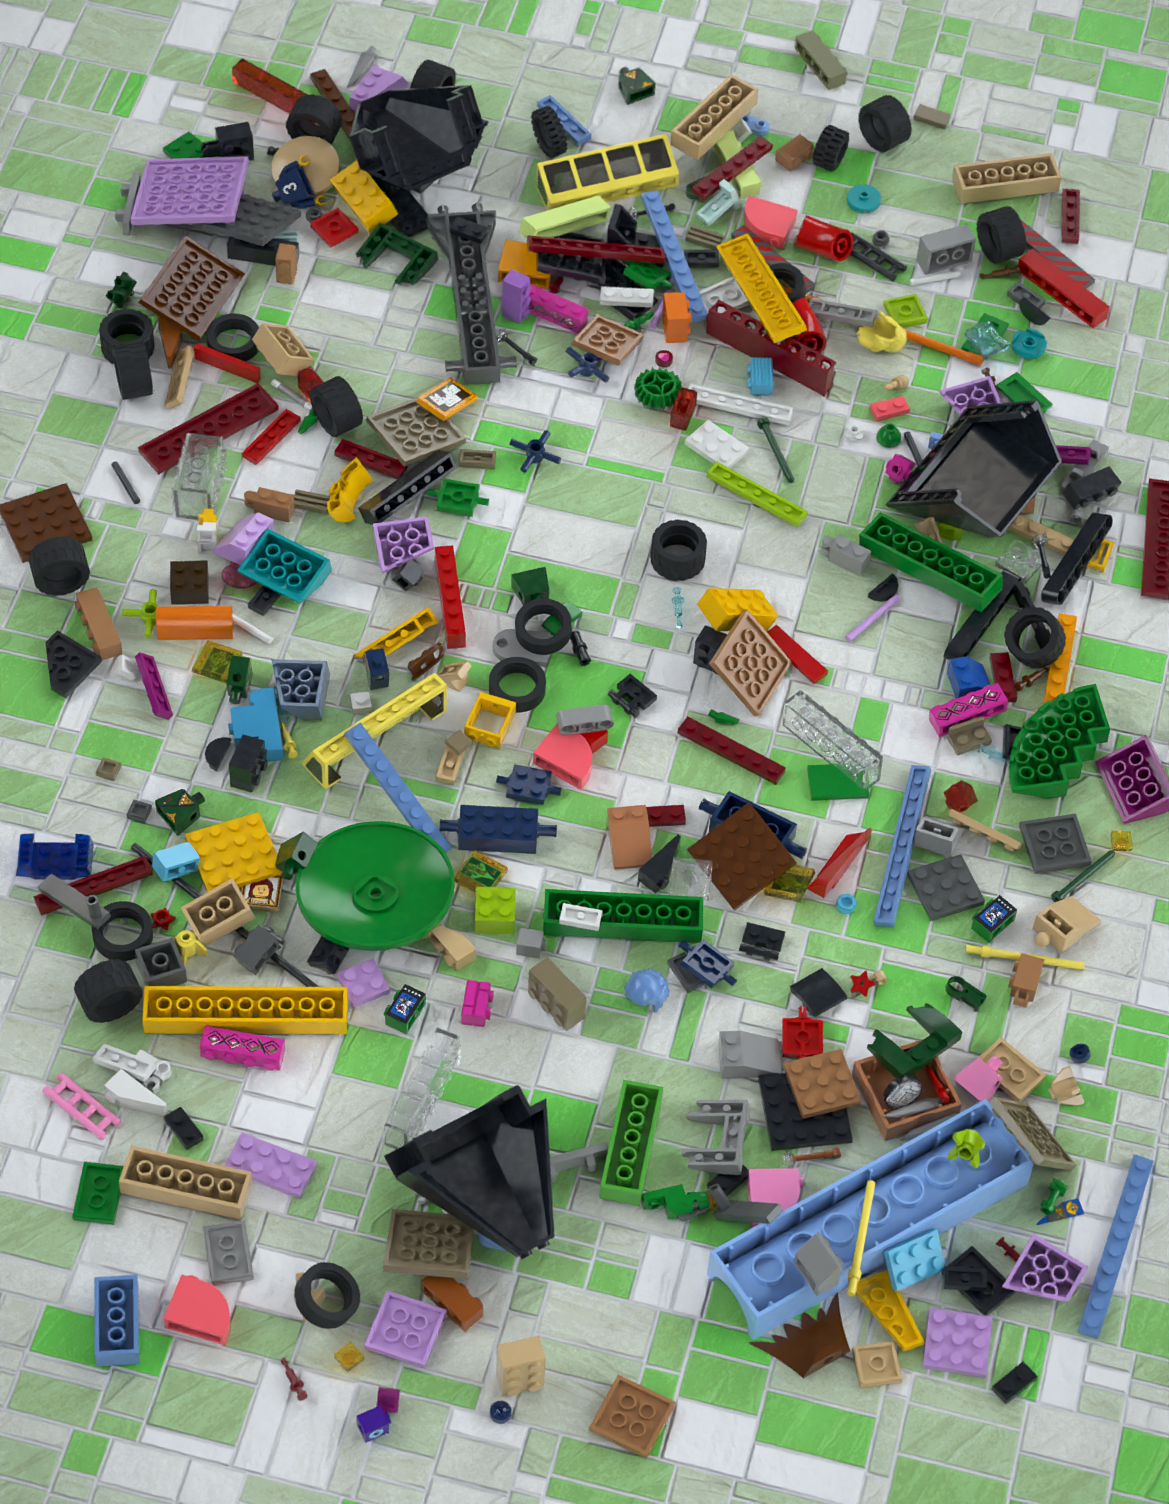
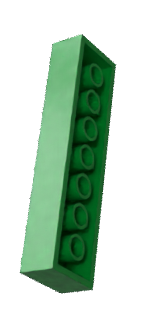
M882 512L859 534V545L870 550L871 555L979 612H982L1002 590L1003 575Z
M545 889L543 931L544 935L670 942H681L684 940L689 943H700L703 933L704 897ZM563 903L602 910L599 931L559 924Z

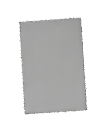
M245 1220L203 1226L211 1284L215 1286L254 1280Z

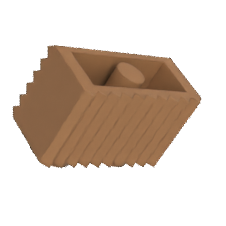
M799 134L776 150L775 161L789 171L798 168L803 161L811 159L814 144Z
M279 244L275 259L276 282L292 285L294 284L297 271L296 246Z

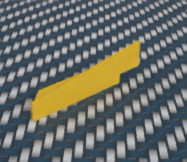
M427 607L354 654L353 657L362 659L364 652L383 648L385 656H388L423 633L424 629L437 624L438 620L430 608Z

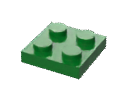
M188 131L163 147V153L171 159L204 158L201 151V144L203 142Z

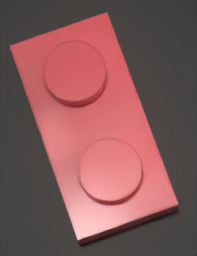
M904 396L870 404V410L876 422L909 414L910 412Z

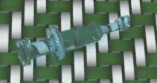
M681 587L673 588L675 597L672 598V603L675 606V616H677V628H682L680 617L682 616L684 598L680 596L682 592Z
M274 687L275 700L278 707L277 713L279 716H282L281 720L283 723H289L291 721V717L288 715L289 712L281 708L277 687Z
M982 743L980 744L977 752L980 753L981 751L988 754L989 759L993 757L1005 763L1010 762V760L1002 758V753L994 750L995 747L989 749Z

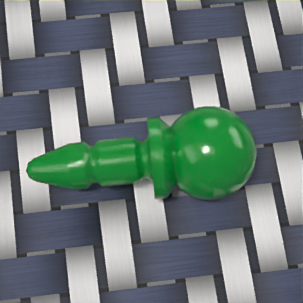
M654 312L646 313L638 318V320L633 318V320L625 322L624 326L637 331L638 328H641L640 324L653 317Z

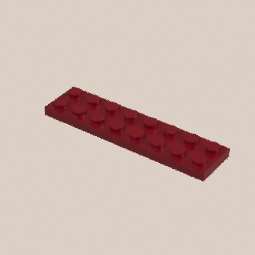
M257 383L139 446L138 452L159 475L278 411L279 405Z
M1149 478L1141 596L1169 600V481Z

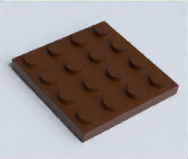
M67 483L0 504V516L22 563L29 561L30 552L37 544L52 537H70L76 539L81 544L93 540L92 534Z
M747 803L687 849L734 911L797 864L750 803Z

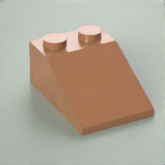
M646 805L607 808L606 822L614 869L642 867L652 858Z

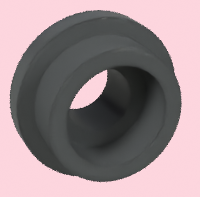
M317 207L310 208L306 213L308 222L323 216V213Z
M883 230L877 231L872 238L873 243L881 247L888 245L890 240L888 233Z

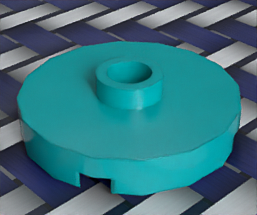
M861 184L852 187L848 191L847 201L852 210L859 213H864V211H869L868 213L880 206L881 195L876 188Z
M1026 329V331L1019 330L1014 334L1011 345L1013 351L1018 356L1026 359H1035L1045 353L1047 341L1039 331Z

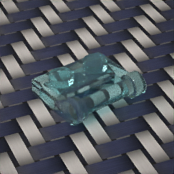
M986 321L967 329L964 334L983 358L1000 351L1005 352L1010 348L1008 341H1004L993 328L994 325L991 321Z

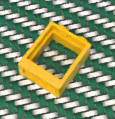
M480 692L464 726V734L472 741L484 743L490 747L501 748L516 714V702ZM482 710L506 717L499 734L474 727Z

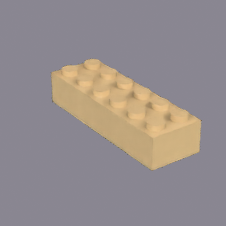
M731 74L671 130L670 145L699 160L757 104L759 89Z
M1047 153L954 165L952 182L960 204L1059 192L1062 177L1053 154Z
M132 1145L119 1179L120 1193L238 1220H242L253 1185L252 1172Z

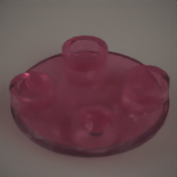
M231 561L230 565L223 569L221 574L223 581L233 588L246 589L257 583L238 573L237 570L241 565Z

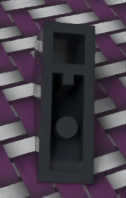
M679 834L639 869L638 881L655 894L660 889L666 888L669 884L672 869L680 848L681 836Z

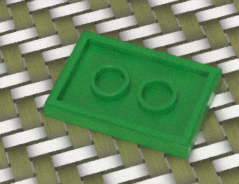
M865 763L808 765L807 772L811 801L869 798Z
M84 1161L72 1215L73 1220L114 1225L121 1195L119 1179L124 1166Z

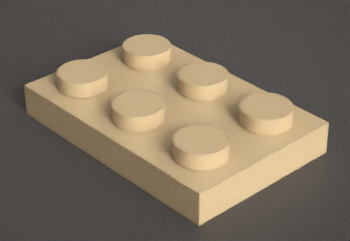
M1002 1037L979 1056L985 1063L993 1055L1003 1062L996 1070L1003 1078L999 1087L1015 1101L1021 1102L1046 1079L1044 1072Z

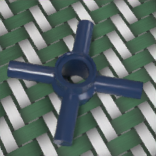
M571 347L566 349L565 352L578 362V366L568 372L571 378L578 374L585 377H590L594 374L603 382H608L610 377L597 368V363L604 359L596 357L592 353H584L581 356Z
M545 430L539 440H531L528 444L513 438L511 439V446L526 451L527 459L520 468L522 472L526 473L532 463H540L543 458L560 464L561 457L545 451L544 444L550 436L549 431Z

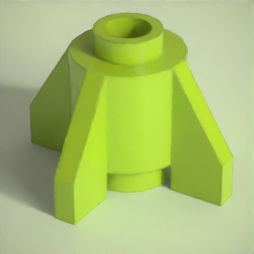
M972 1129L954 1133L953 1140L956 1142V1145L948 1153V1160L958 1158L959 1156L964 1160H969L973 1168L977 1169L980 1164L979 1150L984 1149L986 1143L980 1134Z

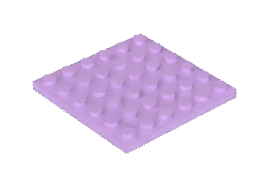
M248 157L147 160L130 219L131 225L234 222L249 164Z

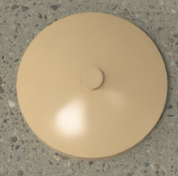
M302 136L294 138L282 145L274 155L271 166L274 182L279 179L284 166L294 161L298 162L302 155H306L307 158L301 162L307 163L310 161L309 166L303 168L315 196L318 197L333 186L329 179L340 172V161L337 152L330 143L318 137Z

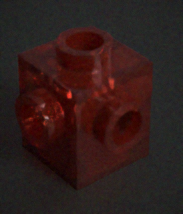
M962 780L944 791L945 803L948 808L959 813L966 811L978 801L973 786Z

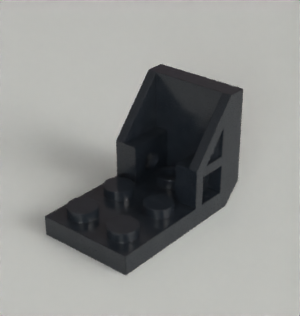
M614 205L607 231V243L661 248L656 235L637 232L638 222L622 205ZM657 263V264H655V265H657V266H659V267L664 268V264H663V263Z

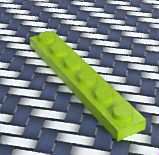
M716 462L707 472V478L797 528L808 515V511L719 462Z

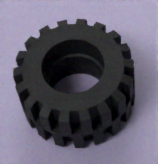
M829 124L817 140L813 152V164L831 172L835 171L847 151L849 132Z

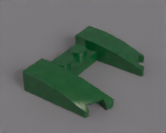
M382 223L377 225L356 252V257L362 258L364 261L362 265L366 269L387 248L411 259L396 278L395 284H401V282L411 283V285L416 284L438 261L437 251Z
M925 1003L923 1007L913 1008V1006H908L906 1008V1011L930 1034L910 1050L904 1052L897 1044L877 1029L873 1032V1037H876L873 1044L867 1045V1049L895 1078L902 1079L905 1078L904 1075H913L961 1040L963 1031L928 1003Z

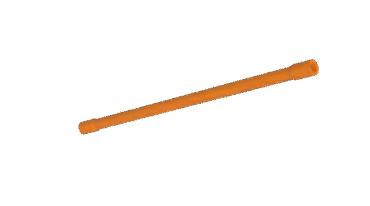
M781 285L787 295L793 291V289ZM807 294L805 295V298L808 301V303L811 298L818 299ZM906 330L907 340L963 359L980 367L983 364L984 357L981 355L967 352Z

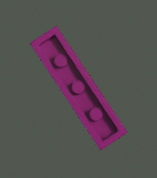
M139 652L135 659L147 692V697L152 706V711L155 716L169 720L173 713L154 657Z

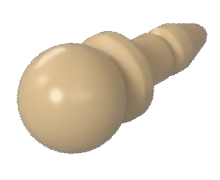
M899 375L893 378L890 383H887L884 389H904L908 386L909 380L905 375Z

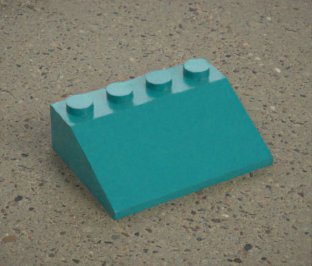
M267 528L237 572L301 604L325 582L332 572L330 559Z

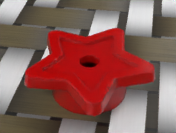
M167 908L150 914L154 920L152 928L162 927L166 931L169 929V923L176 919L175 916L169 914Z
M864 971L860 976H850L853 982L851 992H860L864 997H867L868 989L875 985V982L868 979L867 971Z

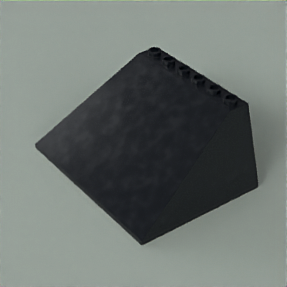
M1038 401L967 406L886 503V506L922 518L934 517L936 522L986 537L1003 536L1007 531L1006 529L1016 521L1019 513L1027 507L1028 502L1037 495V491L1047 483V479L1058 469L1059 464L1062 462Z

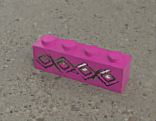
M530 284L529 297L531 300L529 309L531 314L577 334L588 324L589 309Z
M998 683L987 685L981 690L968 693L966 696L958 699L954 698L943 705L934 706L929 710V721L938 737L948 734L949 728L956 723L960 724L971 718L981 716L987 719L1007 711L1008 699Z
M205 1026L199 1046L200 1057L208 1060H222L226 1063H240L248 1067H263L266 1070H280L285 1053V1039Z

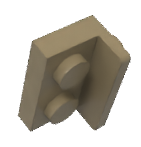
M983 716L971 718L960 724L956 723L949 728L947 739L956 755L991 744L992 739L984 727L985 719Z

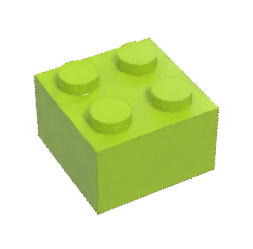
M476 887L475 933L514 934L516 888Z

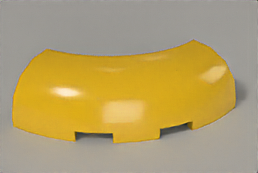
M357 457L340 473L342 475L338 482L333 483L329 491L330 500L327 501V509L330 516L338 522L344 523L356 519L354 514L355 503L364 488L373 481V478Z

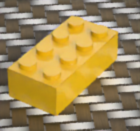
M357 160L329 179L335 191L369 234L374 231L379 223L384 225L398 215L391 201L371 176L360 169Z
M708 588L697 603L715 631H730L744 610H748L766 632L778 618L774 607L767 601L764 593L760 590Z

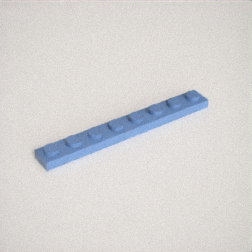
M361 722L346 731L344 736L412 828L431 837L440 845L445 853L452 848Z

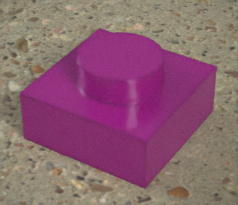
M379 1387L377 1407L381 1406L385 1412L398 1413L400 1389Z

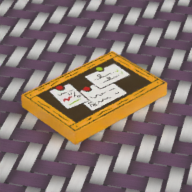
M450 377L419 396L416 403L445 421L475 402L478 395Z

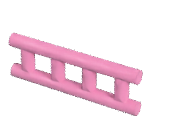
M62 1072L57 1076L60 1083L56 1087L51 1089L45 1086L42 1090L47 1097L101 1140L107 1136L103 1130L110 1123L116 1127L121 1123V1119ZM67 1087L75 1093L68 1101L59 1096ZM81 1099L90 1105L83 1113L74 1108ZM96 1111L105 1117L97 1125L88 1119Z

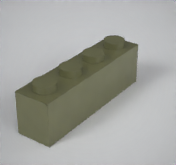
M813 30L796 36L795 50L828 90L846 84V68L830 52L829 47L821 41L820 36Z

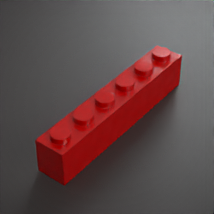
M1031 249L1019 258L1018 265L1023 276L1094 329L1107 319L1110 307L1067 273L1063 272L1054 263L1046 259L1041 253Z
M453 545L435 547V566L447 649L465 648L466 631Z

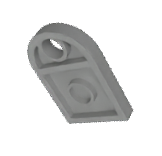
M515 629L503 630L494 637L493 653L500 661L510 657H524L533 660L540 666L547 667L548 654H534L524 649L516 638ZM526 630L531 636L538 639H547L551 635V632ZM505 643L507 646L502 648L498 644Z

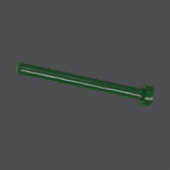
M762 418L757 422L759 429L763 430L787 481L793 483L794 477L770 430V421L768 418Z
M1109 850L1061 891L1052 893L1053 901L1058 902L1065 899L1069 893L1115 856V852Z

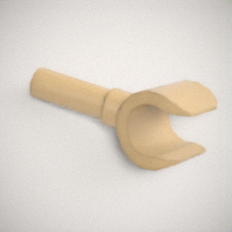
M877 970L873 976L868 977L869 980L876 981L878 985H883L887 982V977L881 970Z

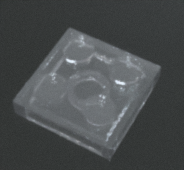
M1016 539L999 557L995 566L1001 570L1007 569L1021 576V581L1026 584L1040 569L1042 562L1038 551Z
M673 858L669 895L704 897L703 900L708 901L713 862Z

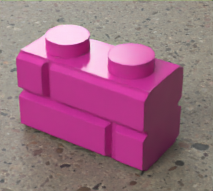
M467 981L461 1013V1023L463 1025L484 1027L486 1020H490L491 1008H488L489 1002L493 1003L494 991H491V984L489 982Z

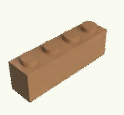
M98 587L76 593L77 601H74L77 612H81L80 619L82 625L87 626L86 634L88 639L93 641L92 648L94 653L101 656L102 660L122 655L121 641Z

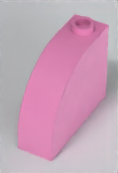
M798 1168L749 1169L747 1177L749 1201L778 1203L784 1211L798 1203L800 1189L803 1188V1177L799 1176ZM750 1222L751 1229L761 1223Z

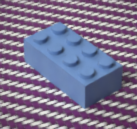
M138 1276L94 1277L96 1366L140 1364Z

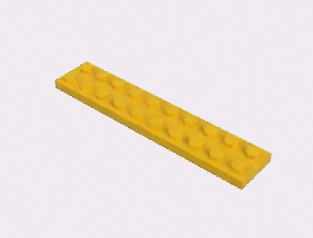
M748 233L716 246L719 255L774 343L807 330L806 324Z

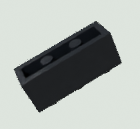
M1108 466L1068 483L1062 494L1075 510L1080 507L1085 508L1094 501L1099 502L1106 496L1111 497L1115 495L1122 482L1111 467Z

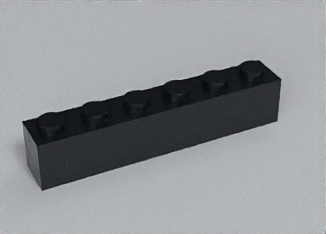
M438 450L358 507L364 522L371 525L382 523L458 468L451 452Z

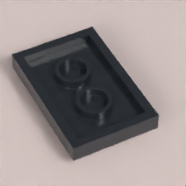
M973 1246L946 1266L986 1269V1291L958 1290L984 1316H988L1016 1292L1015 1290L1002 1288L1006 1278Z

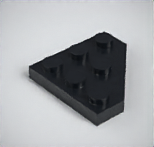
M58 630L45 642L51 690L64 698H67L102 662L101 656Z

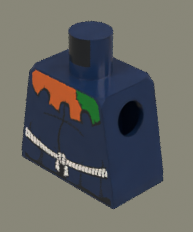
M380 648L364 652L362 659L370 690L389 687V668L384 649Z

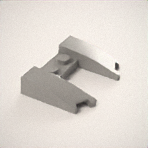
M697 1100L696 1103L700 1108L696 1113L689 1111L687 1113V1120L724 1125L720 1148H681L682 1156H688L690 1161L687 1162L688 1168L710 1173L741 1175L745 1129L748 1126L750 1116L748 1100Z

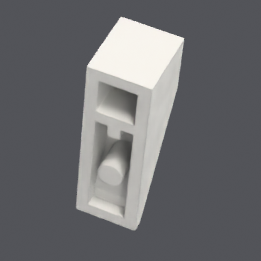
M122 1069L104 1085L105 1097L111 1103H116L123 1108L161 1116L168 1114L167 1103Z

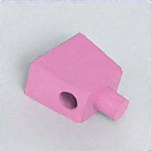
M995 1055L987 1063L978 1057L956 1075L954 1080L980 1102L985 1099L990 1102L1003 1079L996 1072L1003 1062Z

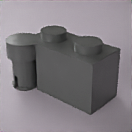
M258 925L249 932L245 942L236 948L233 956L239 964L256 975L276 949L279 950L281 948L279 943L282 946L284 945L285 939L277 935L270 926L265 925L261 927Z

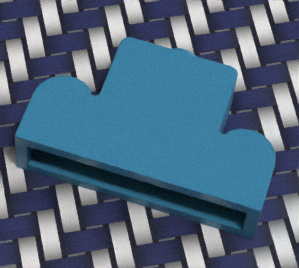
M274 687L253 690L249 695L250 706L233 707L230 709L231 723L228 724L229 735H233L235 749L244 734L265 741V749H267L266 760L268 762L283 760V747Z

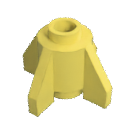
M184 930L174 937L184 966H186L187 958L193 957L196 952L197 955L207 956V948L197 940L194 931Z

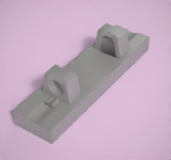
M133 173L131 184H122L121 196L128 198L125 209H116L115 219L118 222H122L123 235H130L132 225L130 219L141 183L140 173Z
M812 298L809 301L816 317L820 318L821 322L828 323V320L854 324V328H859L861 325L873 327L878 316V311L874 309Z
M1093 439L1088 446L1091 447L1089 464H1075L1060 485V491L1063 492L1068 483L1093 473L1107 454L1109 446Z
M607 1142L551 1156V1182L556 1181L557 1172L583 1165L586 1166L588 1172L596 1171V1162L606 1160Z

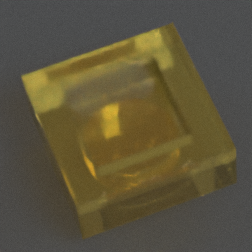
M1111 831L1113 851H1132L1131 831Z
M351 1341L334 1353V1358L347 1373L364 1361L363 1354Z

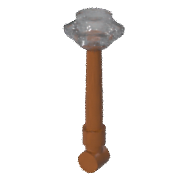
M838 1147L833 1148L831 1151L824 1150L823 1152L795 1156L791 1151H785L781 1159L784 1167L793 1168L796 1161L819 1158L827 1159L831 1157L837 1159L841 1157V1153Z

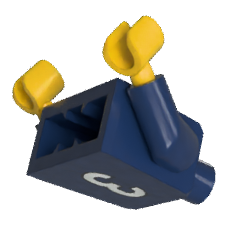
M302 155L298 162L294 161L282 169L279 179L275 182L278 190L272 193L275 202L282 200L285 205L290 204L291 207L299 209L314 207L315 204L319 206L326 204V202L319 203L318 201L320 197H325L324 195H319L317 199H314L316 196L303 168L308 167L310 161L307 163L301 162L307 158L306 155Z

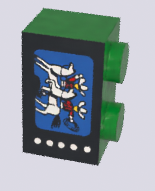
M999 895L995 900L991 899L982 911L979 910L974 914L971 929L989 943L1015 920L1018 909Z
M404 984L402 989H398L395 993L393 1003L386 1007L384 1016L385 1025L407 1035L426 1005V993Z

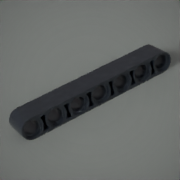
M1093 512L1089 516L1042 589V602L1056 605L1063 604L1111 529L1113 522L1111 515Z
M1007 569L1000 573L1003 575L1002 590L982 612L973 610L947 646L943 657L954 659L966 657L970 654L1013 595L1015 583L1021 582V576Z

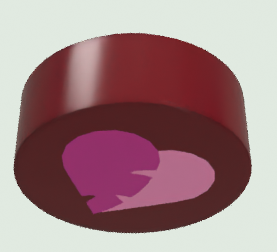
M660 350L655 355V362L660 367H669L673 362V355L670 351Z

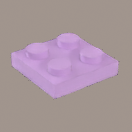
M373 958L337 972V978L341 986L348 987V999L353 1008L390 993V989Z

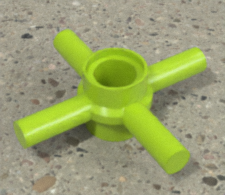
M155 589L149 591V600L142 605V609H122V616L142 618L145 624V638L152 637L153 626L156 625V607L158 605L156 603L157 590Z

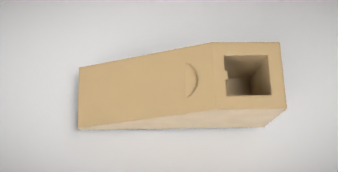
M438 924L437 927L424 936L426 939H430L438 953L441 952L448 966H452L456 971L476 960V948L465 935Z

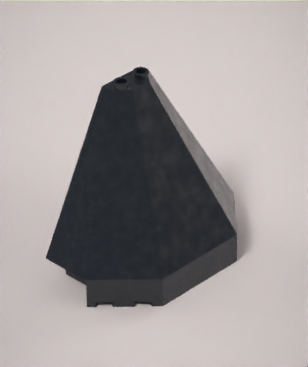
M472 85L387 90L358 103L349 137L361 170L402 189L411 191L469 166L472 161V155L481 141L485 126L487 127L489 121L481 118Z
M516 1085L466 1115L433 1132L429 1130L413 1138L402 1147L384 1155L396 1180L516 1257L520 1256L521 1259L533 1254L531 1251L533 1248L537 1247L540 1250L550 1245L548 1240L555 1237L547 1098L530 1106L520 1086Z

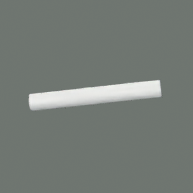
M960 271L909 279V285L914 286L960 277Z
M233 614V623L268 644L272 642L273 638Z

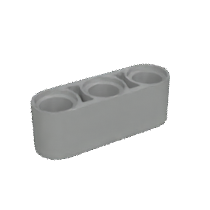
M606 704L565 709L556 714L559 732L562 735L607 730L614 725L610 706Z

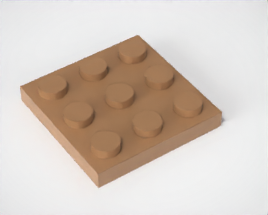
M597 314L573 339L572 346L619 366L643 340L644 334Z
M842 1049L784 1063L783 1068L802 1119L861 1105V1098Z
M617 1375L589 1426V1431L647 1459L674 1410L676 1402L621 1375Z

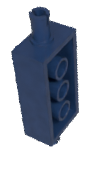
M728 791L719 806L705 798L701 801L699 810L712 815L709 832L747 803H750L790 854L800 859H803V856H805L807 848L792 842L796 836V823Z
M460 805V819H440L439 828L440 832H457L458 850L536 854L537 838L539 836H557V825H540L538 823V809Z

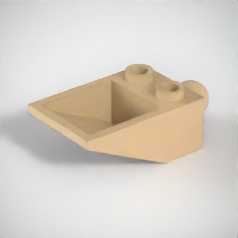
M1073 896L1050 904L1036 915L1032 928L1037 932L1034 940L1039 947H1046L1050 943L1060 953H1063L1097 926L1101 920Z

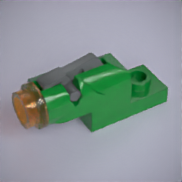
M682 1184L642 1193L641 1200L643 1210H655L660 1206H664L668 1219L680 1218L682 1221L701 1216L717 1207L708 1190L688 1192L686 1195Z

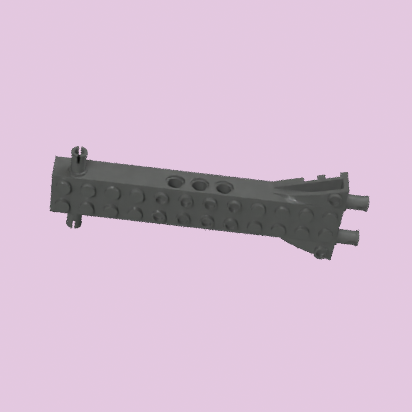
M476 203L472 205L473 212L449 213L448 207L444 205L443 211L441 205L437 209L438 214H427V229L442 253L449 259L461 360L445 361V371H462L465 385L500 382L501 368H517L516 356L500 358L498 353L485 258L496 226V210L483 211V206L478 203L479 209H477ZM456 217L488 227L489 231L483 242L479 244L450 233V227Z

